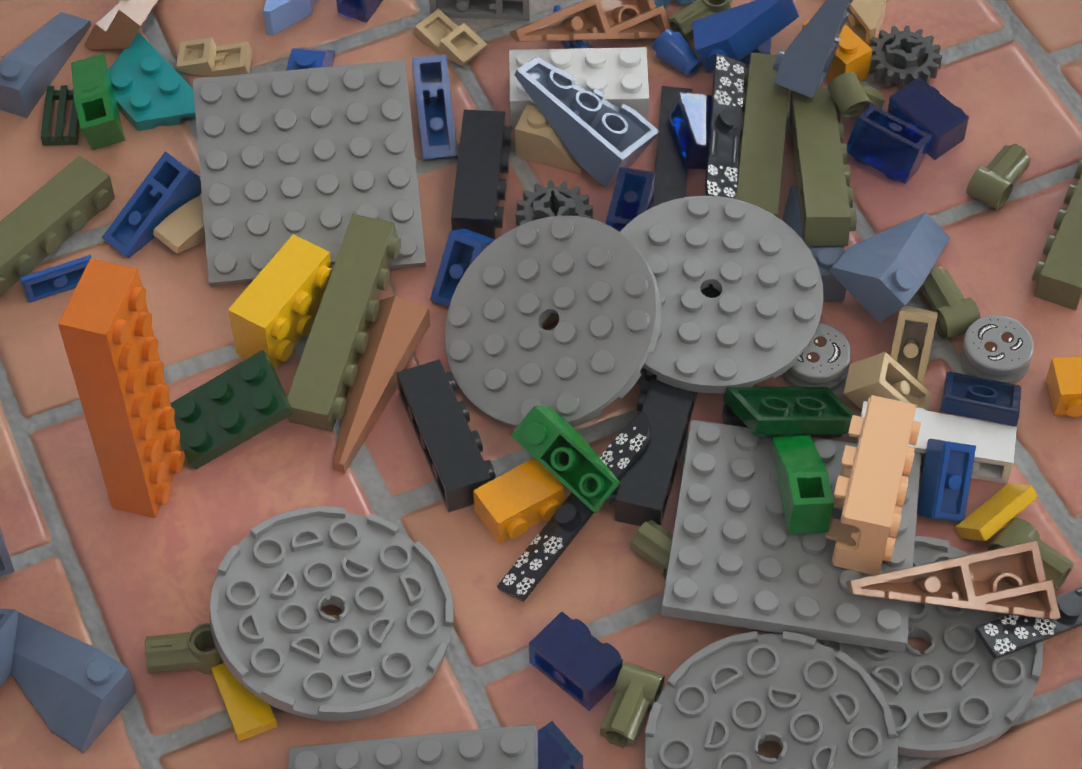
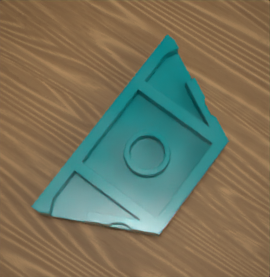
M138 33L129 48L124 49L109 68L118 110L138 131L154 129L161 125H180L181 118L195 116L193 88Z

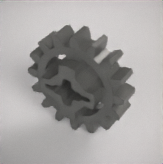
M892 26L891 33L888 34L886 31L881 30L879 38L873 37L871 39L870 48L873 50L869 71H875V80L886 79V87L895 83L898 90L902 91L904 85H909L912 90H916L918 82L927 86L929 85L930 78L935 79L937 77L942 60V55L939 54L941 47L940 45H933L934 37L932 35L925 38L922 37V29L913 33L910 32V26H905L904 31H899L896 26Z
M552 180L548 181L546 188H542L537 183L534 185V193L525 190L523 192V200L517 201V212H515L516 225L520 226L533 220L554 215L580 216L593 219V206L589 205L588 195L580 196V188L578 186L569 190L565 181L561 183L560 187H555Z

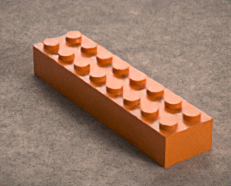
M90 258L58 322L59 330L112 508L156 518L161 505H166L170 498L171 482L175 473L179 474L183 469L185 452L181 450L179 441L180 431L176 429L174 421L175 410L171 407L169 386L166 385L163 375L164 364L159 358L158 339L154 337L152 329V314L148 312L146 304V289L142 287L137 268Z

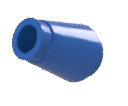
M667 29L658 36L652 46L658 59L685 74L688 78L694 76L702 66V62L695 55L680 32Z

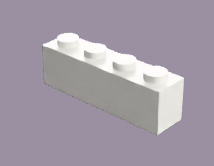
M863 401L861 417H865L867 401ZM916 408L913 421L921 422L916 446L910 444L908 446L915 447L914 452L921 453L920 470L923 471L928 439H939L976 446L971 478L1004 484L1008 483L1014 463L1016 426Z

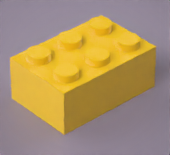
M294 234L287 240L228 309L237 355L248 359L264 350L270 356L275 369L281 362H286L290 358L294 346L303 336L306 337L310 334L332 272L329 251Z

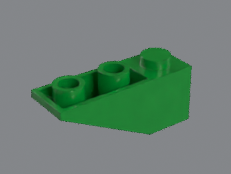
M102 53L72 62L74 103L80 129L91 149L95 150L125 141L105 54Z
M534 406L510 435L594 513H597L621 484L578 431L550 406Z
M810 435L771 437L788 534L828 533L834 500L828 471Z

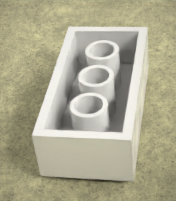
M646 47L509 50L510 126H512V129L516 128L527 104L536 106L514 75L517 69L535 57L572 75L575 79V84L590 92L596 88L605 93L603 99L619 108L625 104L636 110L648 121L649 83Z

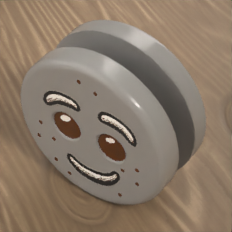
M985 316L974 321L968 327L960 354L961 363L968 375L1015 384L1028 371L1034 343L1030 332L1020 322L1006 316Z
M819 323L812 343L798 357L797 362L782 374L783 378L791 387H828L831 391H834L843 384L848 374L851 347L847 338L838 329L824 323Z

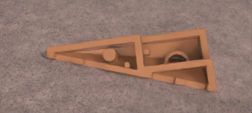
M121 0L95 23L84 45L90 50L128 49L159 0Z
M581 0L512 30L510 35L516 42L658 38L664 31L671 29L664 6L656 7L654 0Z
M397 295L379 300L380 309L375 322H370L367 330L369 334L367 349L364 354H359L356 362L358 372L353 387L348 388L346 409L342 418L333 461L334 470L345 474L397 390V372L404 369L430 327L429 307Z
M1037 541L846 581L851 595L1044 619L1061 618L1052 580L1046 581Z

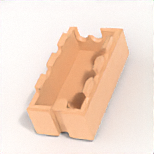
M871 395V398L869 397L865 417L852 415L848 433L850 437L859 438L858 447L845 445L841 461L842 467L834 491L833 508L843 510L841 520L835 519L834 516L831 518L828 533L825 534L826 539L836 541L832 557L833 566L878 575L882 561L891 562L902 515L901 511L908 487L909 477L902 476V474L910 476L915 454V447L908 446V444L916 446L921 422L913 421L917 405Z

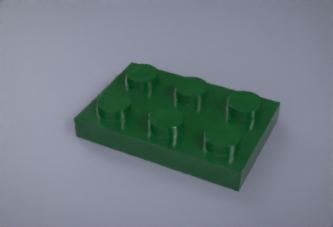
M264 350L170 403L171 407L175 410L174 421L176 429L180 431V443L188 464L195 470L294 414L271 358Z
M727 387L724 395V402L735 412L736 416L746 424L754 435L763 438H771L774 434H789L791 436L824 434L829 437H841L842 434H849L852 415L857 416L828 387Z

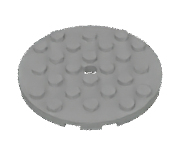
M690 196L654 206L638 215L620 231L634 244L651 267L660 293L661 323L659 336L654 352L649 353L643 365L645 369L657 375V380L673 387L700 393L720 394L725 393L727 387H753V384L771 377L775 379L785 373L797 362L798 357L805 351L807 346H810L823 308L821 274L816 260L802 238L790 226L772 213L753 204L733 198ZM709 284H713V288H716L720 295L716 298H709L703 295L701 290L709 287Z
M562 215L545 217L522 224L506 232L487 246L465 271L455 289L445 325L446 354L454 379L465 396L477 408L490 418L510 425L512 428L516 429L534 406H550L572 427L586 423L601 415V410L618 397L622 399L641 377L640 370L646 362L649 353L654 352L659 336L661 301L658 285L651 267L634 244L622 233L607 224L587 217ZM552 313L559 315L557 326L551 330H544L542 325H544L546 319Z
M320 506L296 509L279 514L256 525L250 530V534L237 546L233 545L224 556L218 567L211 590L209 611L211 633L221 659L233 676L248 691L275 708L297 716L325 721H345L371 717L391 710L412 698L424 688L440 667L447 652L454 619L453 601L447 579L435 558L421 542L417 541L414 543L410 538L399 532L400 526L371 513L369 517L347 513L344 507ZM326 605H335L341 608L343 613L338 616V619H335L334 616L326 615L321 609Z
M915 536L913 567L971 554L949 546L950 542L946 540ZM910 602L908 640L914 637L925 639L930 647L924 650L922 654L919 650L912 648L909 643H907L905 652L817 639V642L830 647L837 652L841 650L872 677L883 693L893 715L897 732L898 755L918 758H942L960 755L983 747L1003 735L1019 720L1028 707L1037 687L1043 661L1042 641L998 659L992 657L975 632V629L978 626L1010 614Z
M757 631L737 634L712 643L693 654L667 680L668 684L661 692L657 702L653 703L645 731L646 769H897L898 764L897 732L893 715L883 693L872 677L855 660L841 650L837 652L830 647L818 643L816 638L783 631V634H757ZM766 741H775L782 746L783 750L777 759L766 758L759 754L758 749L760 745Z

